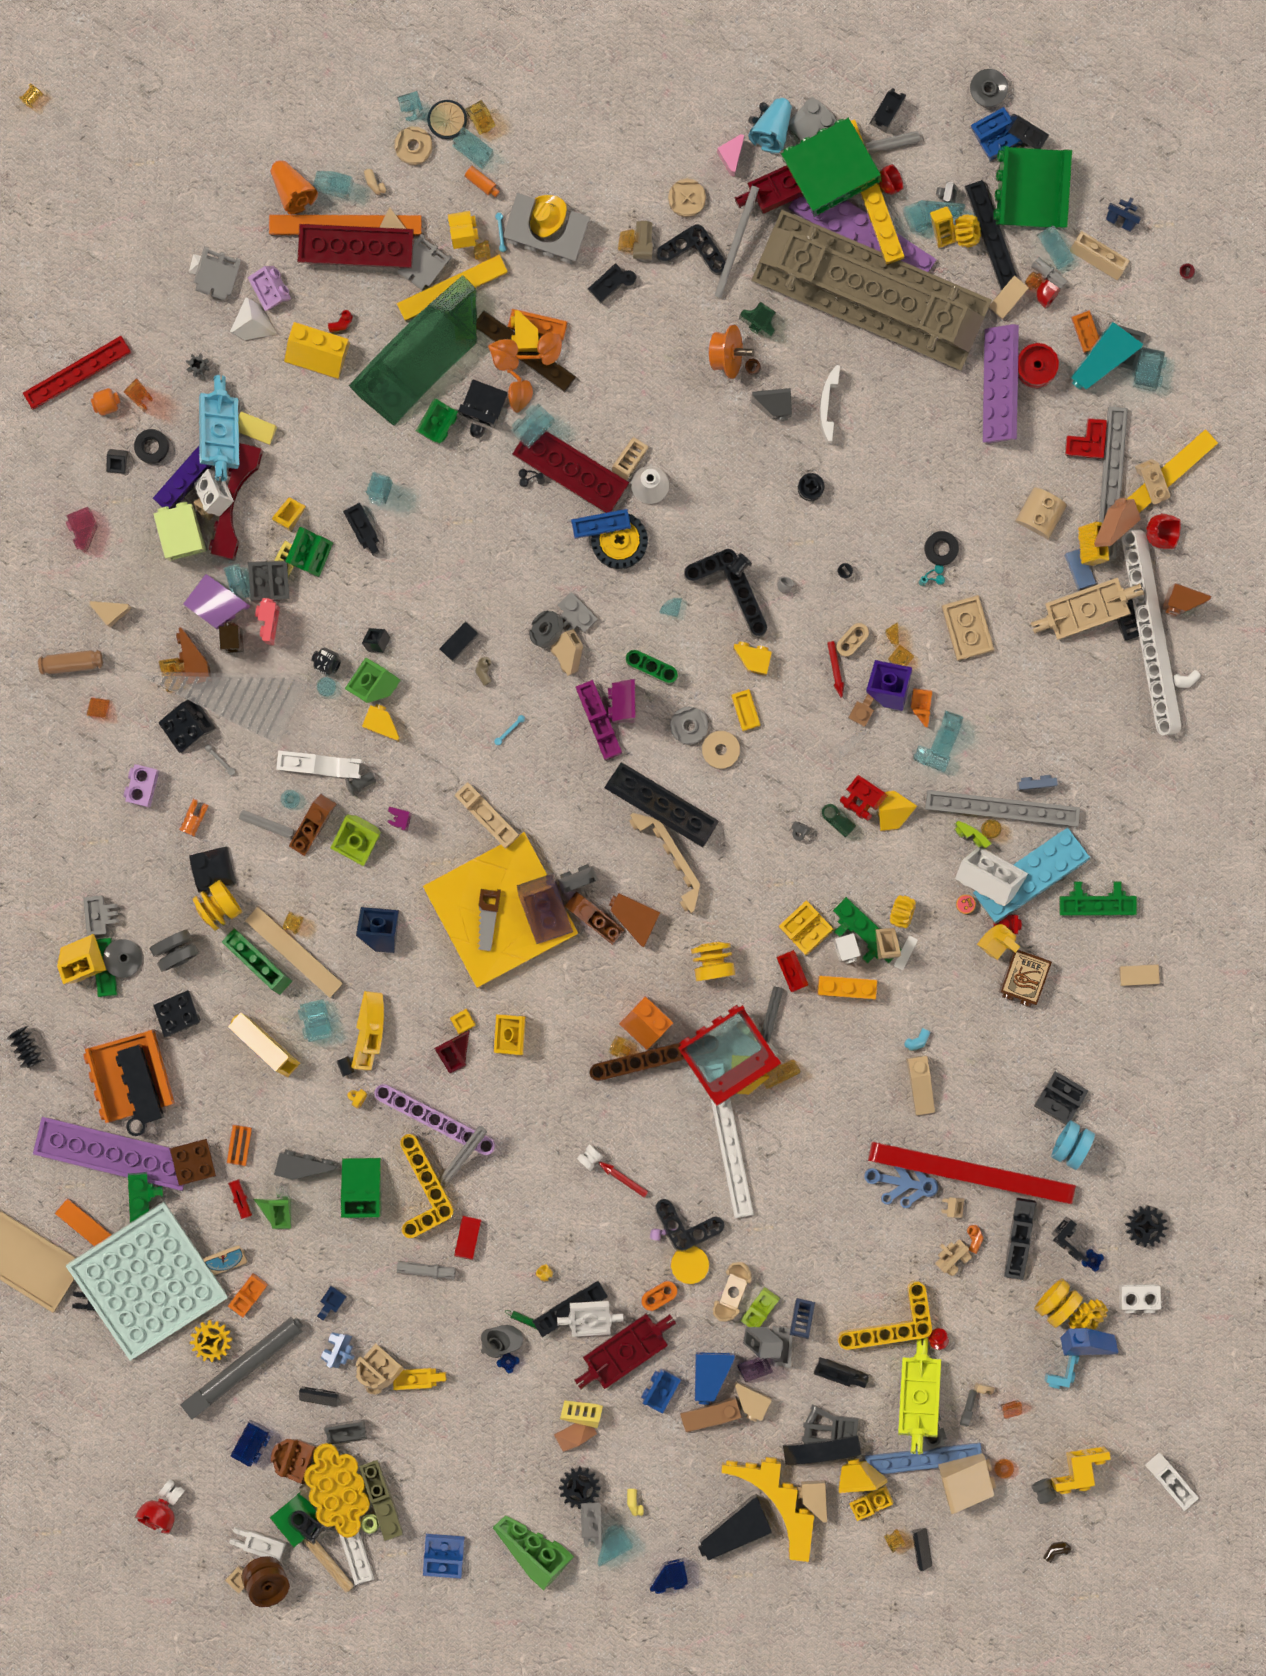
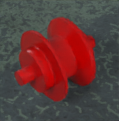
M933 1329L928 1336L933 1349H944L949 1343L944 1329Z

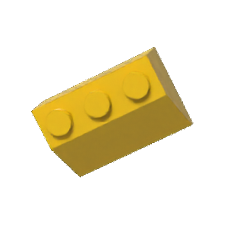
M294 322L288 338L284 362L339 379L350 341L347 338Z

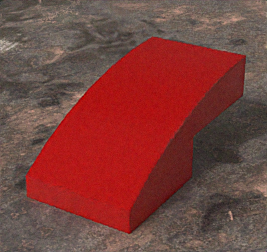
M462 1216L454 1257L473 1260L481 1219Z

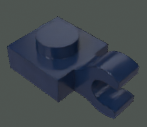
M331 1285L320 1301L324 1304V1307L317 1317L324 1320L330 1310L336 1313L347 1296Z

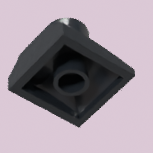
M227 846L189 855L198 893L209 891V887L218 880H221L225 886L236 884Z

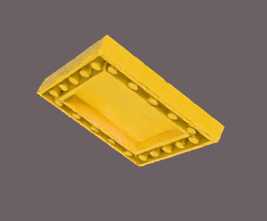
M525 832L519 834V837L506 849L500 844L423 886L476 988L579 934ZM481 889L494 891L501 889L491 950L478 949L480 947L478 944L480 941L479 936L481 935L479 933L481 929L479 927L481 924L479 921L481 919L479 916L481 913L479 910ZM483 898L487 904L495 905L496 898Z

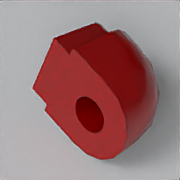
M1046 280L1044 283L1041 282L1036 293L1037 300L1046 309L1061 290L1049 280Z

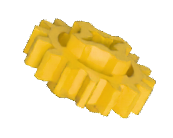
M1090 1300L1088 1304L1086 1302L1081 1304L1077 1308L1078 1310L1072 1313L1073 1316L1069 1318L1070 1322L1068 1325L1070 1329L1088 1328L1095 1330L1099 1326L1098 1324L1104 1321L1103 1318L1107 1316L1106 1312H1108V1309L1102 1300Z
M209 1319L207 1325L203 1321L201 1322V1328L198 1326L194 1328L197 1333H191L194 1340L190 1341V1344L195 1345L192 1352L198 1351L197 1358L202 1355L203 1361L210 1358V1361L214 1362L215 1357L221 1360V1354L225 1356L228 1354L225 1349H231L232 1346L228 1342L232 1341L233 1338L227 1336L231 1331L224 1330L226 1324L219 1326V1320L213 1324L212 1320ZM211 1328L217 1329L220 1332H212ZM202 1332L204 1337L203 1340L199 1343V1336ZM209 1337H210L211 1339H212V1338L219 1337V1338H217V1339L215 1340V1342H214L213 1344H212V1343H209V1344L207 1343V1344L204 1345V1343L207 1342V1340L209 1339ZM224 1339L223 1347L220 1350V1340ZM202 1349H208L211 1351V1353H207Z

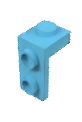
M1079 1355L1069 1356L1065 1377L1049 1373L1045 1374L1044 1381L1049 1383V1387L1060 1389V1386L1069 1388L1070 1383H1074L1075 1372H1073L1074 1364H1078Z

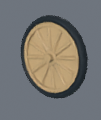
M447 99L435 103L429 110L427 117L429 129L434 135L442 139L458 137L467 125L465 109L453 100Z

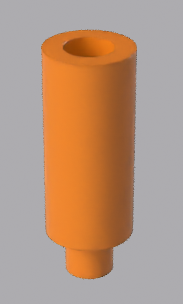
M473 165L465 173L464 177L485 194H492L494 197H497L500 193L495 188L496 184Z

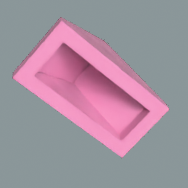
M742 134L717 148V154L731 176H735L744 141V135Z

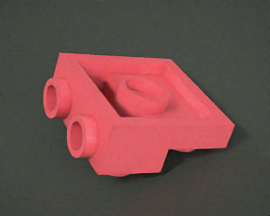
M262 598L260 606L257 605L255 617L258 618L261 624H264L260 629V637H262V641L266 644L274 645L280 607L274 600Z

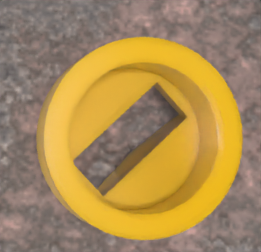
M544 1264L537 1269L536 1276L541 1281L546 1282L549 1281V1277L552 1278L553 1272L547 1264Z

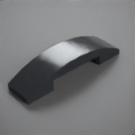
M596 1281L552 1307L532 1322L543 1338L559 1328L557 1317H569L570 1303L599 1302L608 1298L600 1282Z
M859 1435L827 1441L783 1445L786 1465L826 1462L862 1455Z

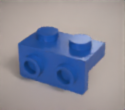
M660 1368L659 1372L655 1370L650 1379L653 1383L650 1388H645L641 1398L643 1399V1405H648L663 1414L681 1379Z

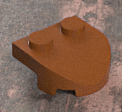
M285 1439L277 1443L271 1453V1462L274 1465L275 1473L280 1477H286L300 1484H305L304 1473L312 1464L316 1446L299 1439Z

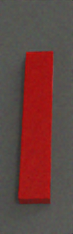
M119 336L24 391L23 395L31 409L34 410L132 352L123 337Z

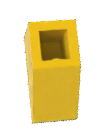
M515 310V316H511V327L515 328V335H512V340L516 342L518 352H538V329L519 310Z
M741 641L738 644L734 643L733 650L747 672L766 676L772 653L768 651V647L757 646V648L749 647V643Z

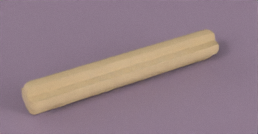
M306 1539L303 1540L305 1545L345 1592L350 1591L354 1586L353 1583L319 1542L315 1540L316 1543L313 1545Z

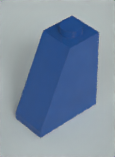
M696 1352L695 1401H699V1404L709 1405L710 1401H715L735 1359L734 1353Z

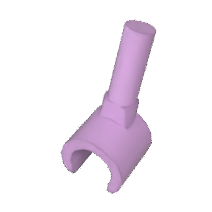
M655 1228L651 1230L650 1239L660 1241L661 1234H667L665 1230Z

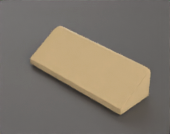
M1083 231L1080 232L1070 249L1071 253L1116 280L1120 278L1130 262L1124 256Z

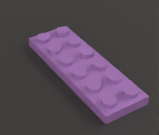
M1016 324L985 329L983 443L1017 439L1019 325Z

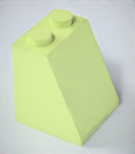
M182 502L176 504V508L169 509V507L157 509V513H153L165 559L172 561L207 551L192 504Z

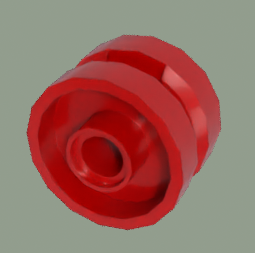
M1034 343L1026 346L1018 356V379L1022 384L1029 388L1039 389L1053 381L1058 371L1059 360L1052 347L1044 343ZM1035 362L1040 363V364H1041V367H1040V368H1036V367L1034 366V363H1035Z

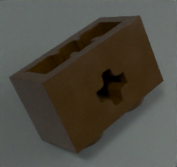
M234 622L224 623V626H219L220 650L224 653L244 652L243 629Z

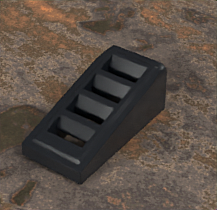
M1133 599L1127 602L1131 615L1116 619L1124 641L1139 636ZM1133 620V623L1124 625L1125 622ZM1134 627L1136 628L1135 631L1127 633L1126 631Z

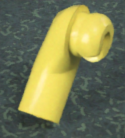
M627 1489V1505L632 1515L636 1517L637 1515L642 1516L644 1514V1507L642 1505L637 1506V1489Z

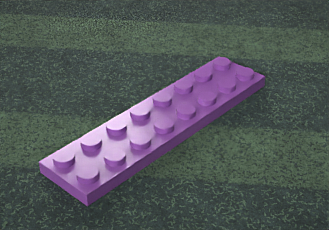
M804 196L793 200L789 206V210L801 218L881 252L868 214L846 200L816 217H813ZM897 234L904 254V259L901 261L929 272L937 259Z
M48 1117L41 1118L33 1155L127 1178L128 1173L147 1172L148 1183L181 1191L184 1189V1185L179 1186L169 1149L171 1147Z

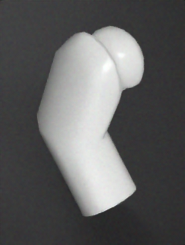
M1196 670L1188 677L1176 674L1173 676V683L1178 688H1190L1201 675Z

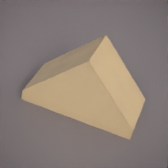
M90 601V606L109 627L131 610L129 604Z
M895 928L876 929L878 959L900 957L901 952Z

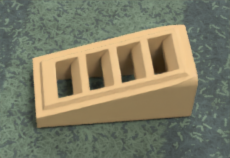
M633 437L613 464L612 472L627 481L649 449V446ZM635 446L636 448L641 450V452L639 453L631 447ZM629 452V453L633 454L634 456H636L637 458L635 459V458H633L632 456L628 455L627 453ZM623 459H626L627 461L632 463V465H629L628 463L623 461Z

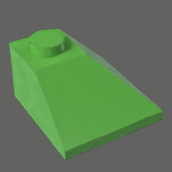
M365 658L345 687V690L364 702L369 703L391 696L401 680L385 668Z

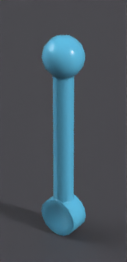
M497 213L495 218L498 221L499 250L505 252L506 246L504 245L502 229L503 215Z
M519 715L518 720L500 738H496L494 743L501 745L502 740L520 722L525 721V717Z

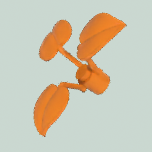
M544 334L537 344L539 355H517L518 346L515 341L510 339L498 340L488 345L495 367L501 371L507 370V373L512 374L517 379V382L510 384L508 390L510 406L515 413L520 412L526 407L533 395L531 383L527 380L521 381V378L513 371L519 365L518 359L541 358L542 363L545 365L554 363L561 353L562 340L560 334Z

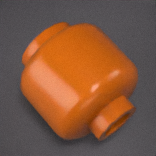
M110 388L95 392L91 399L95 413H99L101 416L116 412L118 404L121 403L118 393H113Z

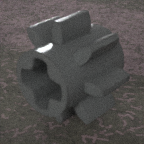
M201 353L198 357L191 354L192 359L190 361L186 360V363L190 365L186 370L188 372L193 371L195 378L197 374H201L204 377L205 370H210L206 366L209 360H202L203 355ZM196 362L200 363V369L196 368Z

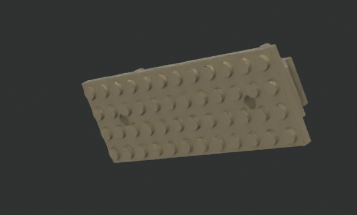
M782 209L751 279L752 282L959 371L964 366L992 299L901 260L886 265L882 252Z

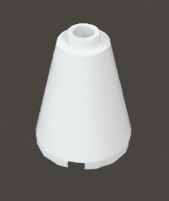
M645 466L634 474L631 481V489L639 501L645 504H654L660 502L666 496L669 490V480L665 472L660 468Z

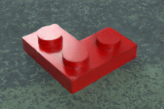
M1088 418L1085 437L1067 435L1065 456L1103 459L1107 420Z

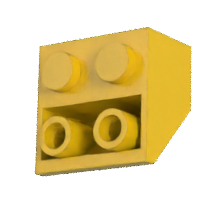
M94 934L61 947L57 968L63 984L77 983L106 971Z

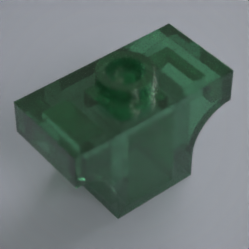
M762 302L753 310L743 309L739 315V319L749 325L748 328L756 334L761 333L770 340L775 334V329L772 327L771 322L776 312Z

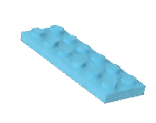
M1067 827L1013 864L1028 873L1014 898L1006 906L995 903L994 900L979 894L976 890L973 894L993 922L997 924L1089 861L1090 856Z

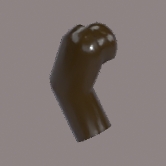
M1063 1541L1052 1543L1043 1559L1051 1563L1056 1555H1068L1071 1552V1546Z

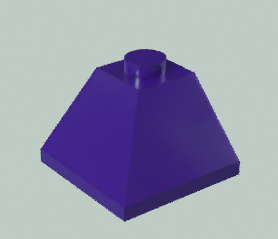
M875 660L866 692L883 707L903 711L912 667Z

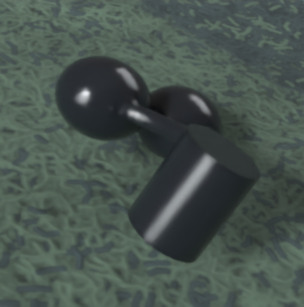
M765 102L760 103L759 109L761 114L759 118L757 116H750L748 122L756 124L763 112L769 108L768 104Z
M520 469L518 472L521 477L519 481L521 487H526L529 480L534 477L537 478L538 484L542 485L545 483L543 473L531 470L526 471V469ZM528 472L536 474L529 479L525 478Z

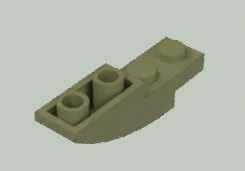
M375 1460L359 1466L384 1541L404 1535L395 1503L379 1461Z

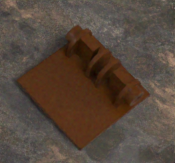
M207 1139L169 1148L179 1186L216 1176Z

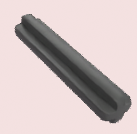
M777 986L773 987L761 1032L767 1043L771 1039L783 993V988Z

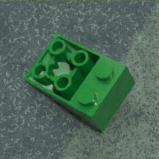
M342 1158L341 1218L381 1217V1158Z

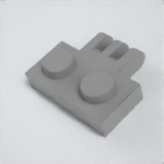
M572 592L558 604L563 611L560 615L562 620L564 619L565 621L563 629L567 625L570 626L566 631L575 629L578 626L585 633L598 620Z
M103 895L83 897L87 936L91 934H107L106 924L119 923V919L111 920V916L118 915V911L110 912V908H118L117 904L104 905Z

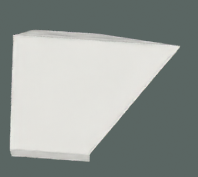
M246 297L230 332L243 340L277 335L262 307Z

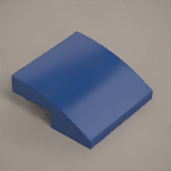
M1004 107L971 125L974 135L990 161L997 158L998 150H1001V147L1009 146L1015 148L1023 144V141L1005 129L1006 125H1010L1012 120Z
M426 1534L423 1576L461 1579L465 1536Z

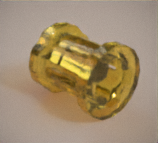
M30 83L28 90L23 96H19L18 99L32 109L36 100L44 94Z

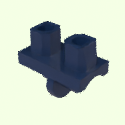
M1130 197L1128 202L1123 199L1120 200L1119 204L1124 206V209L1110 203L1106 220L1115 224L1119 215L1125 217L1122 228L1131 232L1136 223L1139 224L1141 217L1128 211L1130 209L1136 212L1138 208L1132 204L1134 198Z

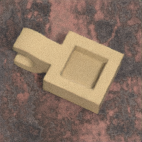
M240 1565L225 1579L238 1594L244 1589L241 1580L243 1568Z

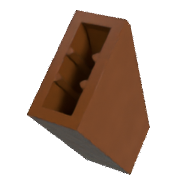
M620 893L617 896L613 895L609 906L612 907L610 911L638 944L645 947L660 912Z

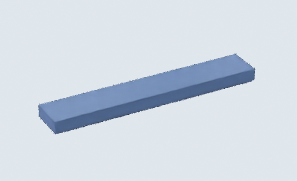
M979 1442L937 1447L924 1451L923 1454H918L917 1450L916 1454H912L909 1450L865 1455V1460L881 1474L939 1468L938 1464L981 1454L982 1451L981 1443Z

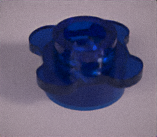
M1088 1249L1086 1251V1258L1088 1260L1086 1262L1082 1260L1081 1263L1084 1267L1088 1266L1092 1271L1096 1272L1099 1270L1104 1256L1095 1253L1092 1249Z
M511 1352L506 1353L497 1361V1366L504 1368L510 1374L514 1371L515 1365L519 1364L520 1359L512 1355Z

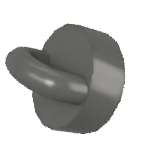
M798 821L793 822L791 827L793 829V838L796 841L803 840L805 835H809L811 831L809 826Z

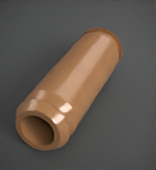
M89 650L54 654L38 658L39 671L43 675L45 673L57 674L91 670L96 667L100 669L103 666V657L99 650H96V652Z

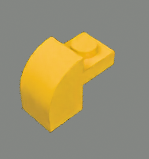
M1003 924L992 927L977 943L983 951L996 960L1000 958L1007 948L1015 953L1020 948L1015 943L1017 940L1016 935Z

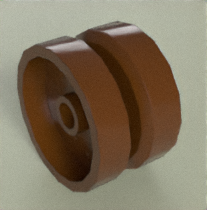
M271 1556L256 1558L248 1563L242 1571L241 1580L243 1586L247 1591L249 1600L255 1606L270 1607L276 1605L289 1592V1580L284 1573L281 1562L277 1558Z

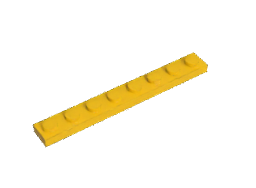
M851 120L855 130L857 131L859 137L862 140L856 120ZM877 183L860 194L887 265L904 259V254L879 184Z

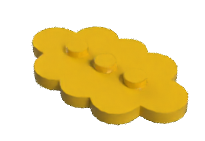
M322 1443L314 1450L313 1459L315 1464L309 1466L304 1473V1481L311 1488L308 1495L309 1501L317 1507L316 1519L320 1524L326 1527L335 1526L336 1531L343 1537H353L360 1530L361 1523L359 1517L366 1514L370 1506L368 1496L363 1493L365 1483L363 1477L357 1473L358 1462L352 1455H339L335 1446Z

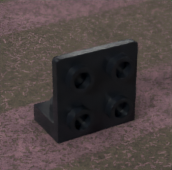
M473 379L463 405L460 404L458 413L463 417L495 428L508 393Z
M195 697L180 703L159 721V725L179 753L184 752L200 737L216 729Z
M1065 1217L1051 1233L1055 1237L1053 1241L1063 1249L1067 1247L1069 1249L1068 1254L1078 1262L1080 1260L1086 1262L1088 1259L1065 1240L1066 1237L1070 1238L1075 1233V1226L1077 1225L1073 1220Z

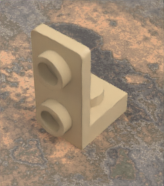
M1150 459L1135 466L1137 474L1143 477L1152 504H1157L1170 498L1158 462Z

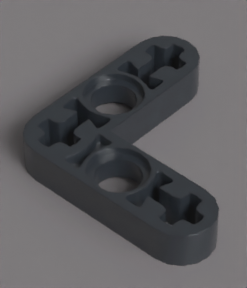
M699 224L689 227L657 249V259L661 263H669L695 247L709 270L715 275L722 274L726 263L705 228ZM695 229L696 231L701 230L700 236L702 240L707 238V240L703 241L700 245L697 244L700 243L699 238L697 236H692L694 234L693 230ZM683 239L687 245L685 248L679 249L676 247V241ZM672 244L673 249L677 253L674 254V251H671L668 254V258H666L665 256L661 257L662 250H664L665 252L669 251L671 249L669 245ZM710 245L713 251L711 254L706 255L702 252V247ZM715 254H717V256H715V260L717 263H722L721 269H714L713 260L711 259L710 261H708L707 259H710Z
M668 1199L659 1200L655 1206L656 1214L673 1248L678 1252L686 1251L719 1235L725 1226L724 1221L720 1217H712L685 1230L673 1204ZM662 1203L665 1206H669V1208L667 1209L668 1214L670 1215L671 1213H673L674 1215L668 1217L665 1221L663 1219L664 1217H666L665 1212L659 1210L661 1208ZM670 1220L678 1223V1228L674 1231L669 1230L667 1227V1223ZM712 1221L720 1223L719 1230L717 1231L715 1228L710 1230L709 1233L711 1235L708 1236L707 1230L703 1225L709 1228L713 1225ZM696 1229H700L704 1233V1237L700 1240L693 1236V1232ZM680 1230L682 1231L679 1234L681 1240H686L685 1247L683 1248L681 1245L677 1246V1236L672 1237V1235L677 1234Z

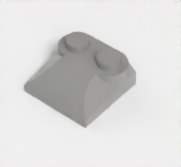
M811 97L790 119L788 129L800 140H803L806 137L811 138L823 128L828 129L833 126L837 119L820 101Z

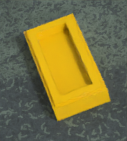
M747 689L731 694L742 731L761 726L750 690Z

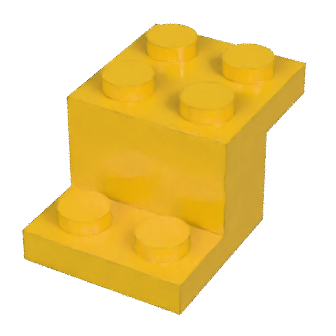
M1104 1446L1066 1452L1069 1475L1051 1478V1485L1060 1494L1071 1493L1072 1489H1079V1491L1090 1490V1487L1095 1486L1092 1462L1095 1465L1105 1464L1106 1460H1111L1110 1452Z

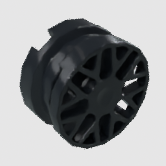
M807 473L799 480L797 488L802 499L815 501L822 496L825 485L823 479L818 474Z

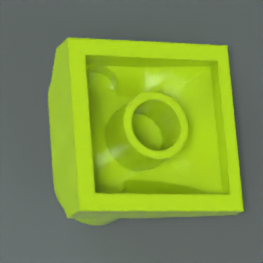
M347 814L330 848L364 866L376 842L379 840L381 832L368 821L356 815Z

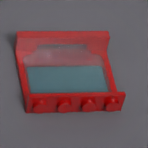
M735 1005L728 1010L729 1014L723 1018L720 1015L711 1021L713 1023L712 1026L708 1028L703 1026L696 1031L697 1035L690 1039L688 1036L679 1042L681 1045L678 1047L679 1051L716 1107L781 1065L780 1060L775 1056L743 1005L740 1007Z

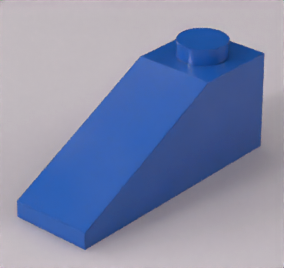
M1088 1328L1068 1329L1060 1337L1064 1356L1112 1355L1119 1353L1115 1335Z

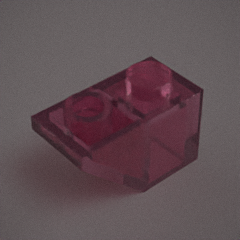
M88 506L66 515L68 518L66 525L69 531H73L75 535L73 542L77 550L80 549L83 553L88 551L98 528L93 513Z

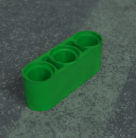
M631 650L626 655V664L636 671L668 685L673 684L677 680V670L669 664L638 650ZM631 655H638L640 661L637 664L630 663L629 657ZM653 662L657 665V669L654 672H649L646 669V665ZM665 671H673L674 678L672 680L665 679Z

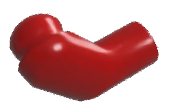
M349 310L341 312L342 316L338 322L328 323L329 333L344 331L349 327L353 319Z

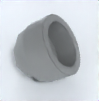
M782 576L777 583L778 590L782 593H788L792 589L794 582L789 577Z

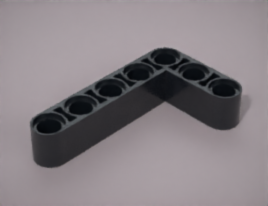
M724 549L689 564L685 568L684 577L689 583H696L723 571L751 635L756 638L765 635L767 624L744 571L741 573V578L737 581L732 580L730 577L732 572L727 566L731 565L738 558L732 549ZM725 554H730L733 557V561L726 563L722 557ZM709 561L714 562L716 568L712 571L705 568V564ZM690 569H695L698 572V576L690 578L687 572ZM746 589L749 595L746 598H741L738 595V591ZM748 606H753L756 609V613L750 616L746 613L745 609ZM761 624L764 630L761 633H756L753 630V626Z

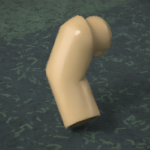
M366 169L364 175L367 185L377 195L385 193L384 183L377 185L373 170Z

